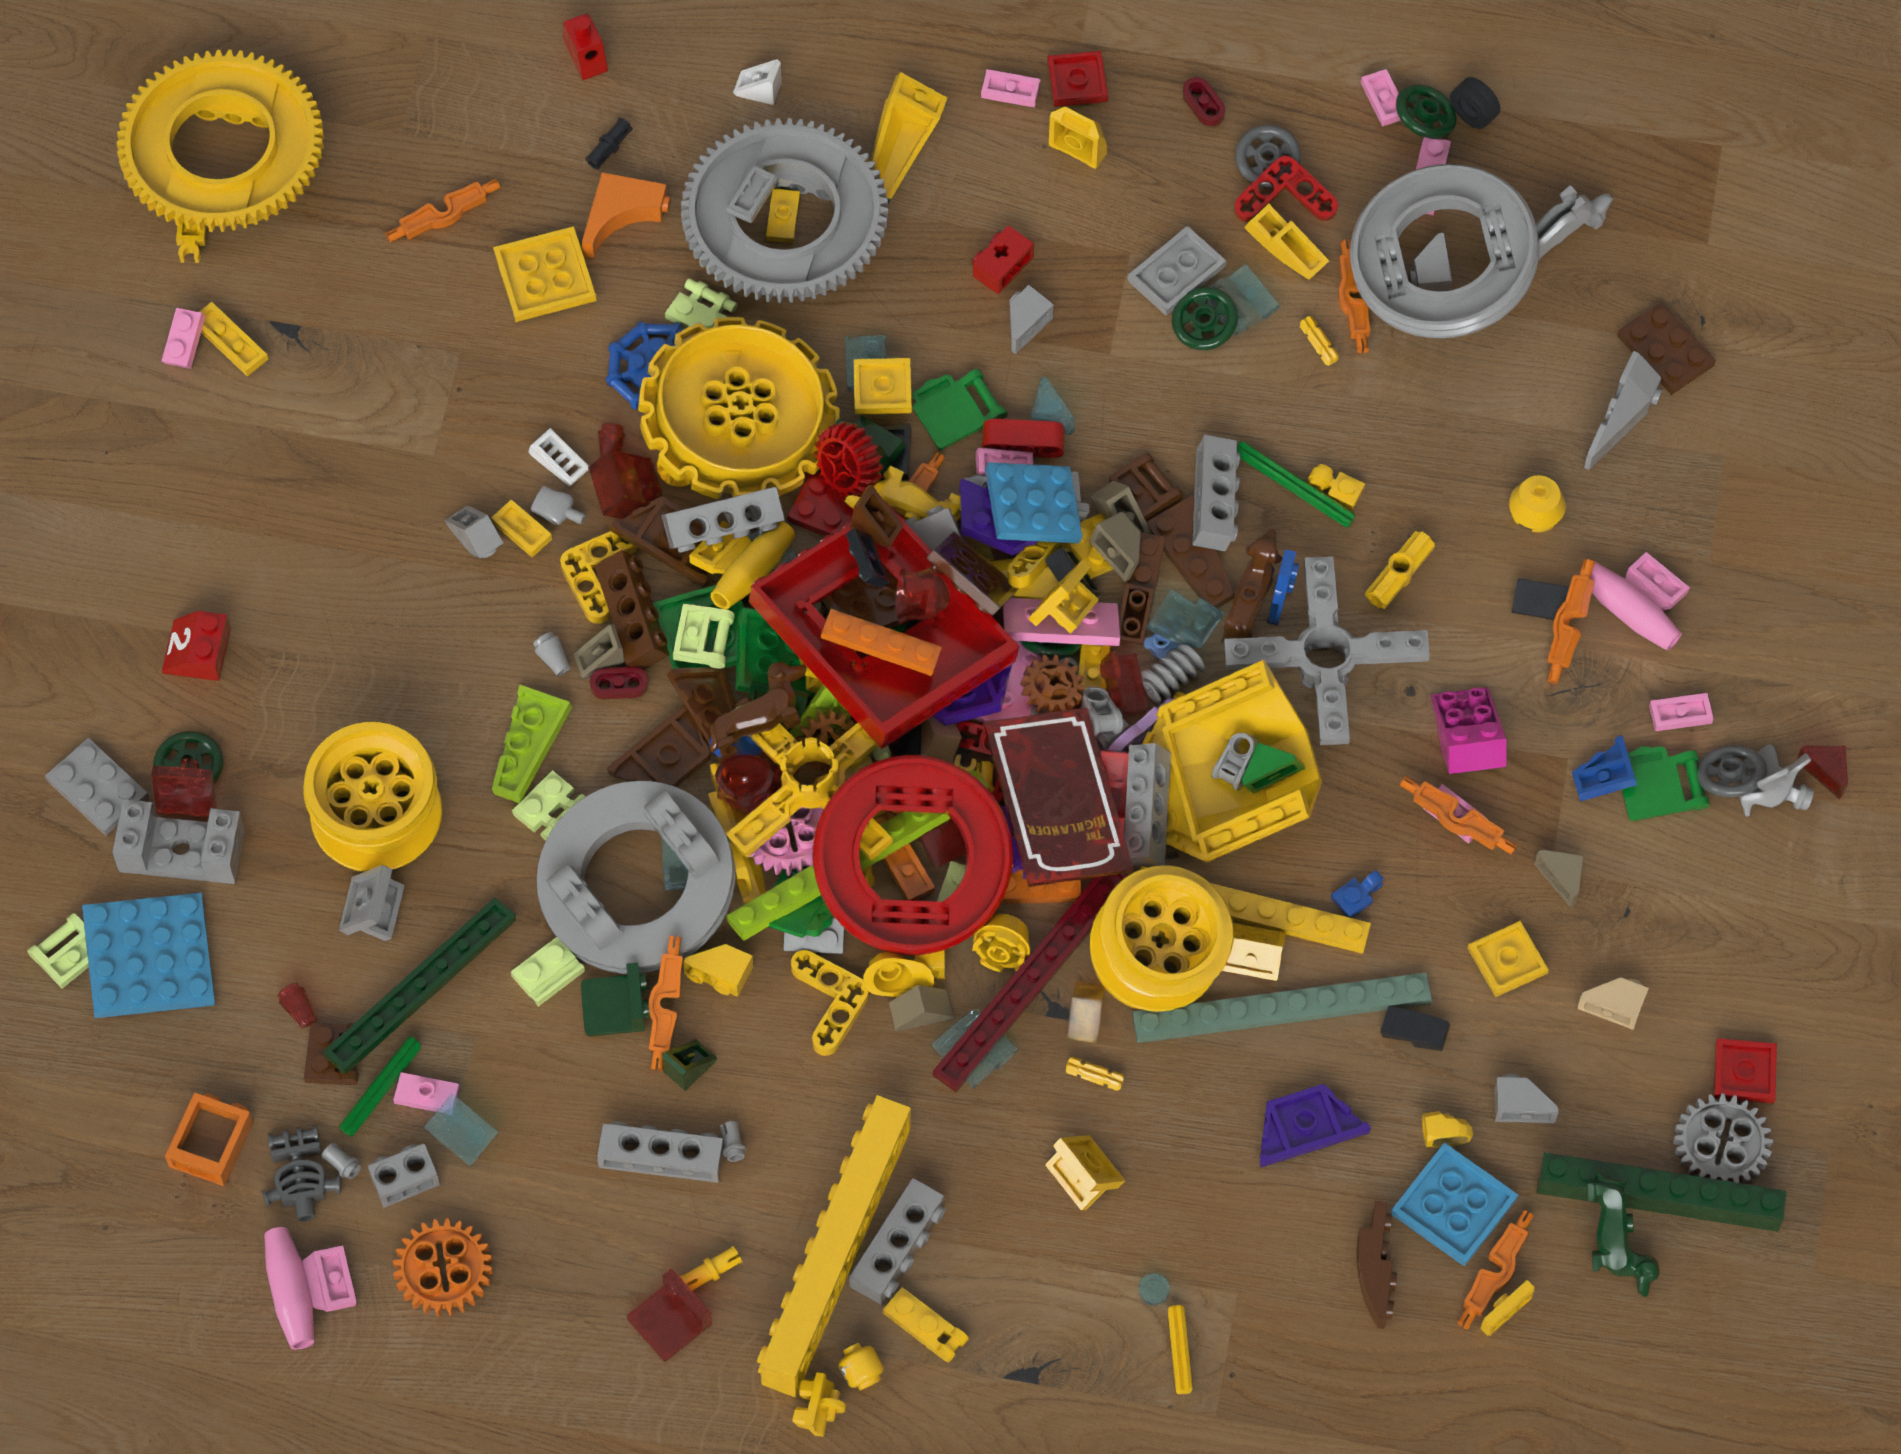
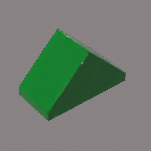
M1257 743L1242 782L1254 794L1305 769V766L1294 754Z

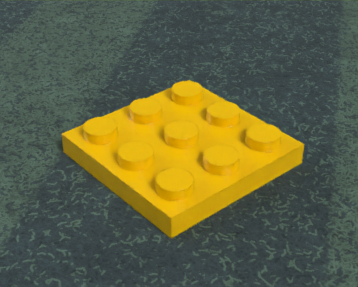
M574 226L493 247L515 322L597 301Z

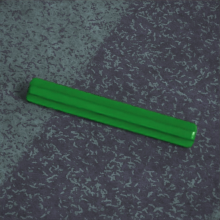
M409 1036L340 1123V1130L344 1134L352 1137L399 1078L400 1073H403L420 1051L421 1044L418 1040Z

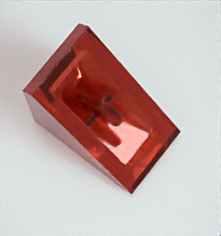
M1804 745L1800 749L1797 759L1807 753L1812 760L1803 768L1840 800L1844 796L1848 785L1846 746Z

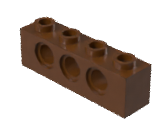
M620 550L595 565L612 622L623 648L626 665L645 670L669 656L666 645L668 640L661 630L658 621L660 616L657 609L653 606L650 597L651 588L645 581L641 560L636 555Z

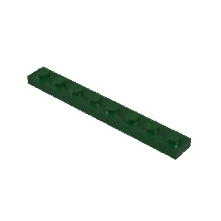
M494 897L323 1051L324 1057L346 1075L516 921V915Z

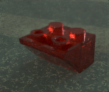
M610 449L588 467L604 516L624 519L631 515V512L646 507L651 501L663 496L651 458Z

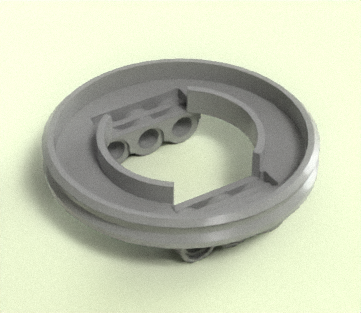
M1440 164L1423 167L1408 172L1388 183L1364 207L1355 224L1350 244V262L1357 289L1367 306L1375 315L1390 326L1405 333L1426 338L1464 336L1480 331L1499 321L1520 302L1528 291L1534 279L1539 260V239L1536 223L1528 204L1521 194L1499 176L1484 169L1461 164ZM1457 209L1469 212L1480 218L1490 257V264L1486 270L1470 284L1451 291H1429L1409 283L1398 241L1404 229L1418 217L1432 211Z
M631 781L614 784L602 788L577 802L559 819L551 830L542 849L537 869L539 903L543 915L555 936L559 938L573 955L594 967L617 973H627L626 964L637 962L639 973L660 970L662 954H667L669 936H674L673 948H675L676 936L682 937L679 956H682L683 960L696 952L715 933L723 921L731 903L735 885L733 852L729 840L715 815L706 805L686 791L668 784L652 781ZM631 830H657L688 869V879L684 892L670 911L652 922L633 926L617 924L585 882V874L589 862L605 842L618 834Z

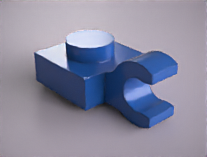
M1377 870L1369 874L1361 884L1353 878L1332 893L1331 899L1346 917L1353 918L1373 903L1370 895L1383 886L1382 881L1384 878Z

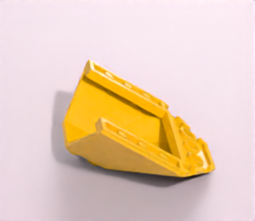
M1265 660L1256 662L1161 705L1156 714L1158 719L1151 733L1147 732L1142 744L1156 743L1171 752L1167 845L1207 863L1310 818L1322 779L1308 731ZM1237 733L1254 735L1261 744L1294 754L1305 766V769L1254 794L1244 785L1237 791L1233 789L1232 784L1220 778H1212V772L1217 761L1222 756L1231 737ZM1246 738L1241 740L1238 746L1241 754H1246L1250 749V743Z

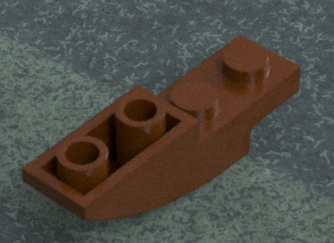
M1140 533L1139 562L1131 578L1126 583L1119 616L1120 641L1144 644L1166 537Z
M1375 1201L1371 1229L1361 1227L1359 1229L1357 1238V1271L1362 1295L1370 1316L1377 1328L1384 1329L1386 1319H1392L1394 1301H1389L1388 1299L1389 1290L1395 1291L1397 1272H1392L1393 1261L1386 1260L1389 1242L1383 1241L1384 1231L1390 1232L1392 1213H1386L1388 1202Z

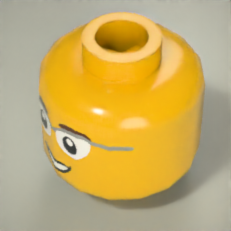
M858 1342L843 1350L845 1357L839 1361L838 1366L849 1387H858L861 1391L882 1380L880 1375L884 1371V1366L872 1346L861 1347Z

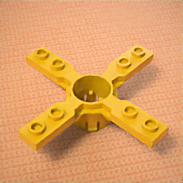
M780 723L769 731L748 735L775 763L780 765V769L783 771L781 776L782 787L726 833L727 839L745 858L749 857L791 821V816L801 807L808 809L822 808L824 810L836 790L846 781L845 770L852 764L860 763L879 746L858 723L831 746H827L820 741L819 747L817 738L810 737L805 738L806 746L804 747L803 742H798ZM819 761L832 767L829 769V775L825 780L816 784V791L814 785L806 786L802 784L800 790V783L793 777L797 769L807 762ZM872 818L862 834L859 849L872 861L893 843V839Z

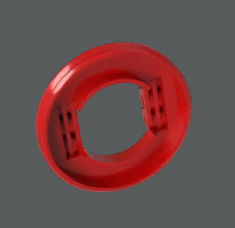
M902 755L890 757L872 763L853 774L836 790L820 816L814 836L813 868L815 879L823 901L839 924L860 941L879 950L895 954L925 955L936 953L956 946L971 937L988 922L998 909L1005 896L1012 873L1013 845L1011 833L1005 815L995 797L985 785L968 771L953 763L931 756ZM879 811H892L893 813L919 812L923 813V815L946 813L955 822L966 846V867L958 887L943 902L879 899L880 896L869 886L860 866L859 847L867 824Z

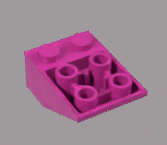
M1488 687L1431 694L1442 755L1449 774L1506 767V736Z

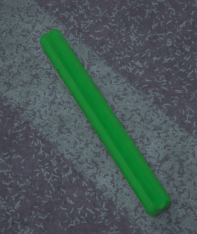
M1240 441L1238 443L1237 452L1240 453V459L1342 526L1348 528L1353 523L1355 513L1247 442Z

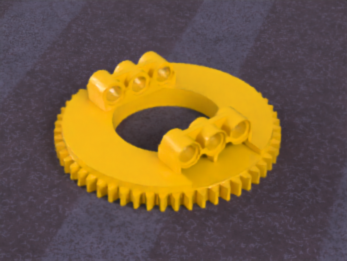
M228 49L225 56H222L220 50H217L213 57L209 51L205 52L204 58H201L198 53H194L193 61L187 56L183 57L184 64L182 65L175 60L173 61L174 69L165 65L163 66L165 74L162 75L154 72L155 81L147 78V88L138 87L140 95L133 94L131 96L133 103L126 104L128 112L122 113L123 121L119 122L120 131H117L119 139L117 141V154L124 179L127 180L128 187L132 188L134 196H139L141 204L147 203L149 211L155 209L158 217L164 214L167 222L175 218L177 226H180L185 221L187 229L197 224L198 231H202L204 226H208L209 232H213L215 226H219L221 232H224L228 225L235 231L237 224H241L245 229L248 224L254 223L258 225V221L262 219L265 221L269 220L268 216L272 214L277 216L279 214L278 210L281 208L287 209V203L290 201L295 202L296 195L304 193L303 186L310 185L309 177H315L314 168H319L318 159H322L321 149H324L323 124L317 102L313 100L312 93L308 92L306 84L301 85L299 77L294 78L291 70L285 72L284 65L282 64L276 67L273 59L266 63L265 57L261 55L255 60L253 52L244 58L242 50L236 56H233L231 49ZM193 114L207 121L223 118L232 124L250 122L254 126L268 128L270 132L268 147L259 162L248 171L226 179H208L190 173L177 162L172 153V147L178 129Z

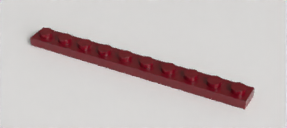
M1110 860L936 1066L932 1073L933 1077L957 1093L1088 936L1096 915L1106 902L1108 896L1117 884L1130 875Z

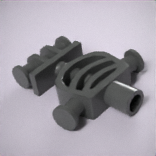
M313 1125L312 1129L306 1130L298 1127L296 1128L297 1134L289 1135L288 1130H283V1134L274 1136L268 1133L273 1163L290 1159L291 1162L276 1171L274 1180L277 1188L267 1192L261 1190L267 1208L270 1207V1203L278 1200L282 1201L283 1207L295 1206L297 1220L300 1222L310 1221L315 1218L313 1202L325 1200L326 1191H336L337 1194H341V1176H336V1179H326L323 1167L319 1163L303 1160V1157L322 1154L317 1125ZM313 1140L316 1141V1142H314V1143L304 1144V1142L313 1141ZM290 1142H299L298 1146L291 1147ZM285 1146V1148L274 1150L276 1147Z

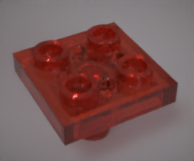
M188 758L181 761L180 767L153 766L151 778L156 813L209 816L210 808H217L212 770L199 769V763L194 759H190L189 768H187Z

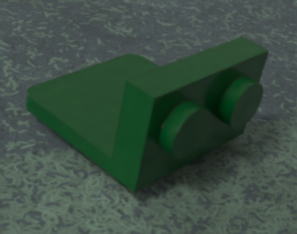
M638 962L626 964L627 975L585 979L581 982L584 1030L587 1036L645 1031L644 1018H649L648 1000H642L641 991L647 990L646 974L639 973Z

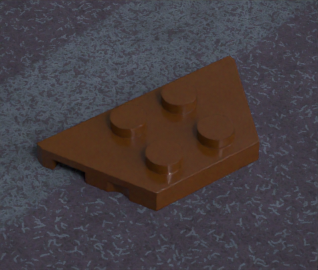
M660 496L651 501L648 506L634 510L626 518L612 522L609 528L611 532L704 587L707 581V571L691 564L689 557L702 541L694 543L695 549L679 552L678 547L670 549L661 515L684 510L683 508ZM694 519L691 521L689 529L693 535L698 536L703 530V525L699 520Z
M684 705L608 766L607 771L610 776L628 782L652 781L677 787L710 760V753L703 733Z

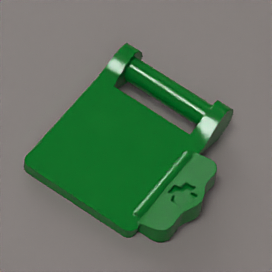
M980 369L970 371L956 382L950 375H943L938 379H929L921 388L913 392L915 402L913 404V411L939 450H943L983 429V423L986 420L1004 419L1007 417L1008 412L1004 406H999L983 381L984 375ZM972 385L975 387L990 411L986 416L982 414L966 387Z
M1641 746L1633 752H1628L1637 783L1636 786L1622 789L1629 821H1638L1686 811H1698L1710 807L1709 798L1704 796L1703 788L1698 781L1696 762L1699 761L1697 751H1686L1668 757L1666 749L1662 746L1654 748ZM1678 765H1685L1693 796V799L1688 801L1684 799L1677 770Z
M784 869L772 888L798 874L797 869H792L790 876H787L786 869ZM819 896L799 909L770 922L768 927L800 938L805 937V935L818 937L824 929L832 925L834 916L824 903L822 896Z

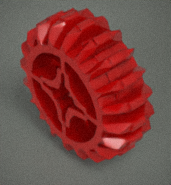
M841 422L828 427L827 430H824L819 435V441L815 443L817 451L814 453V456L818 458L816 466L821 470L819 476L825 478V485H831L832 493L838 492L841 498L851 495L860 497L868 485H873L874 487L882 478L880 470L884 467L879 462L882 456L877 453L876 448L878 445L872 443V436L866 435L865 428H858L856 423Z

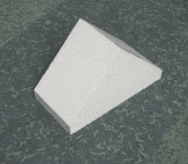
M776 59L742 70L733 93L742 98L774 105L782 84L781 62Z

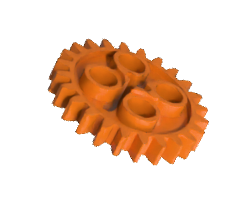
M446 1218L443 1226H439L438 1221L433 1219L432 1228H428L423 1222L421 1223L422 1232L418 1233L416 1230L411 1229L413 1239L402 1238L405 1249H396L397 1256L401 1258L393 1260L394 1268L398 1269L393 1272L394 1280L399 1281L396 1284L398 1291H405L403 1293L405 1302L413 1298V1309H417L423 1304V1311L426 1315L431 1308H435L437 1317L440 1316L442 1309H446L449 1316H452L453 1307H458L463 1313L465 1312L463 1303L467 1301L470 1305L474 1306L473 1296H484L480 1286H490V1281L486 1276L493 1274L492 1267L488 1266L493 1261L491 1255L486 1254L489 1251L488 1244H481L483 1241L481 1234L473 1236L474 1231L471 1225L463 1231L460 1220L454 1227H451L449 1218ZM437 1243H442L449 1284L448 1292L443 1290ZM454 1246L463 1248L460 1254L452 1255L448 1253L449 1249ZM429 1251L433 1253L432 1257L428 1260L418 1259L422 1252ZM459 1274L468 1276L467 1280L463 1283L453 1282L454 1277ZM428 1280L438 1282L432 1289L422 1287Z

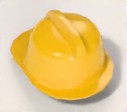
M884 951L870 958L869 967L863 975V984L872 994L897 998L917 985L933 987L934 975L931 969L924 963L906 959L901 954Z

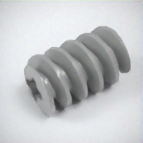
M1180 644L1176 651L1172 650L1168 653L1167 657L1160 658L1159 664L1154 663L1150 666V670L1142 671L1141 681L1148 696L1153 702L1160 705L1162 700L1159 694H1162L1165 698L1170 697L1169 687L1178 692L1180 688L1177 681L1187 685L1189 681L1186 675L1188 674L1191 678L1196 679L1198 675L1195 668L1205 672V665L1200 656L1191 647Z

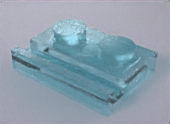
M885 335L857 336V338L853 339L845 337L847 391L854 389V359H887Z
M453 1093L424 1126V1129L468 1166L473 1164L499 1133Z

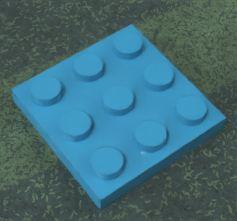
M987 463L985 472L997 539L1064 543L1080 542L1082 532L1070 467Z
M1444 1142L1393 1207L1391 1213L1396 1219L1465 1267L1513 1206L1519 1195Z

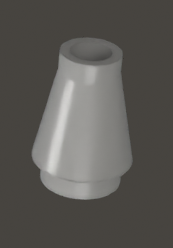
M548 632L534 641L533 645L536 648L534 652L551 668L557 677L571 669L559 636H555L553 632Z

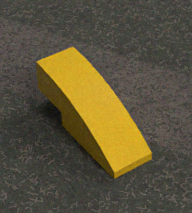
M1270 204L1265 206L1244 227L1270 253L1309 280L1329 262L1324 254L1292 220L1287 223Z

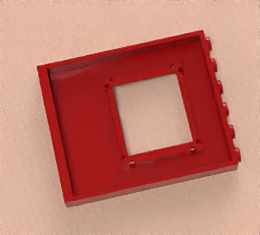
M887 502L885 503L903 525V528L890 547H884L875 541L874 543L883 565L930 615L903 634L942 647L932 676L871 655L861 659L853 649L821 638L826 619L813 605L859 577V566L849 551L850 544L846 537V533L852 530L850 529L851 521L847 522L834 535L829 534L825 536L812 549H804L796 559L789 563L784 562L780 564L769 576L758 578L751 586L749 603L881 749L1016 662L1020 647L989 613L982 612L975 605L973 598L967 593L959 592L953 586V581L945 574L937 573L931 567V562L927 557L932 551Z

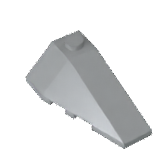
M1633 351L1620 378V384L1615 395L1616 399L1612 398L1604 418L1606 422L1600 424L1589 449L1584 466L1587 470H1590L1648 413L1652 404L1657 406L1663 392L1662 389H1659L1661 377L1638 352Z

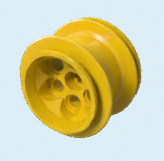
M362 722L349 725L327 737L316 748L308 762L303 794L306 808L310 815L312 831L323 851L337 863L362 872L381 865L393 870L415 860L433 842L442 820V800L437 787L436 770L427 751L407 731L381 722ZM401 791L409 792L404 797L396 796ZM340 798H349V801L346 803H338ZM387 816L396 817L391 822L383 821V819ZM358 819L367 820L362 825L353 824Z
M1167 865L1151 866L1128 875L1116 885L1093 922L1090 934V954L1095 973L1104 988L1114 998L1133 1009L1163 1012L1187 1006L1207 991L1229 959L1234 938L1231 914L1217 889L1206 879L1190 870ZM1144 907H1153L1157 912V917L1152 918L1146 915ZM1173 914H1182L1186 918V924L1177 923L1174 920ZM1125 928L1135 929L1138 933V938H1129L1125 933ZM1156 937L1161 938L1160 942L1163 944L1161 948L1156 947L1157 944L1154 941ZM1183 942H1192L1196 947V951H1187L1183 946ZM1141 955L1145 957L1148 961V966L1141 964L1135 956ZM1164 963H1173L1177 968V973L1166 971Z

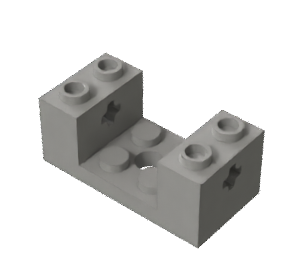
M123 799L112 854L118 871L122 873L236 884L245 828L240 811L210 808L208 822L157 817L152 802ZM184 843L190 846L185 854L178 855L173 852L178 844Z

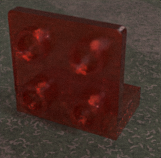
M672 1268L662 1275L663 1287L627 1315L629 1323L664 1362L668 1361L712 1325L711 1312Z

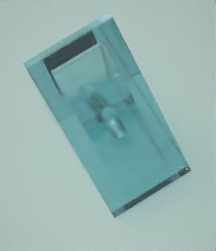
M1045 376L1041 378L1031 412V420L1062 423L1065 427V434L1071 435L1075 431V418Z

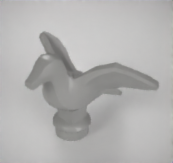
M1768 744L1757 753L1763 757L1767 765V775L1757 782L1758 789L1739 797L1744 815L1750 816V809L1753 804L1774 808L1785 800L1793 802L1795 809L1807 810L1813 798V788L1807 787L1806 784L1794 786L1793 783L1798 771L1812 760L1809 755L1805 753L1792 764L1782 768L1779 767L1777 753L1773 745ZM1746 769L1749 775L1755 774V769Z

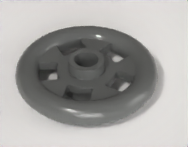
M1260 125L1250 129L1241 137L1236 147L1235 161L1242 176L1250 183H1253L1263 173V169L1266 170L1282 155L1290 156L1300 164L1301 150L1295 137L1286 129L1275 125ZM1274 137L1284 142L1281 148L1270 143ZM1260 138L1263 144L1254 149L1250 143ZM1265 154L1272 155L1273 159L1267 161L1263 158V156ZM1253 156L1258 166L1250 168L1246 159ZM1280 165V172L1275 177L1277 182L1285 172L1290 175L1291 166L1283 167ZM1262 182L1259 185L1266 188L1273 187L1269 182Z
M1738 745L1723 746L1710 751L1700 760L1697 766L1700 785L1709 793L1720 797L1731 798L1747 795L1758 788L1757 782L1767 775V765L1763 757L1753 749ZM1736 757L1744 758L1745 760L1744 762H1742L1739 758ZM1716 761H1721L1718 768L1712 766ZM1746 769H1755V774L1746 775ZM1718 776L1721 781L1715 783L1710 778ZM1742 782V784L1730 786V784Z

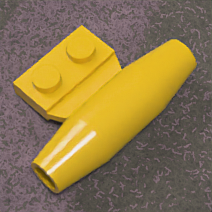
M723 520L719 524V526L723 529H726L730 525L729 523ZM778 522V528L765 531L753 541L748 536L734 539L733 533L722 536L723 542L706 546L704 540L689 555L691 564L711 574H723L711 593V599L717 607L726 610L750 594L751 586L758 578L767 577L780 563L796 536L795 531L789 524Z

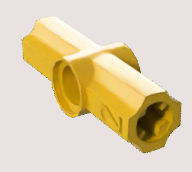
M1415 531L1402 548L1390 557L1388 565L1365 592V597L1370 601V604L1378 609H1386L1399 591L1410 583L1412 575L1435 548V543L1431 540L1430 536L1424 532ZM1395 568H1403L1406 571L1398 572Z

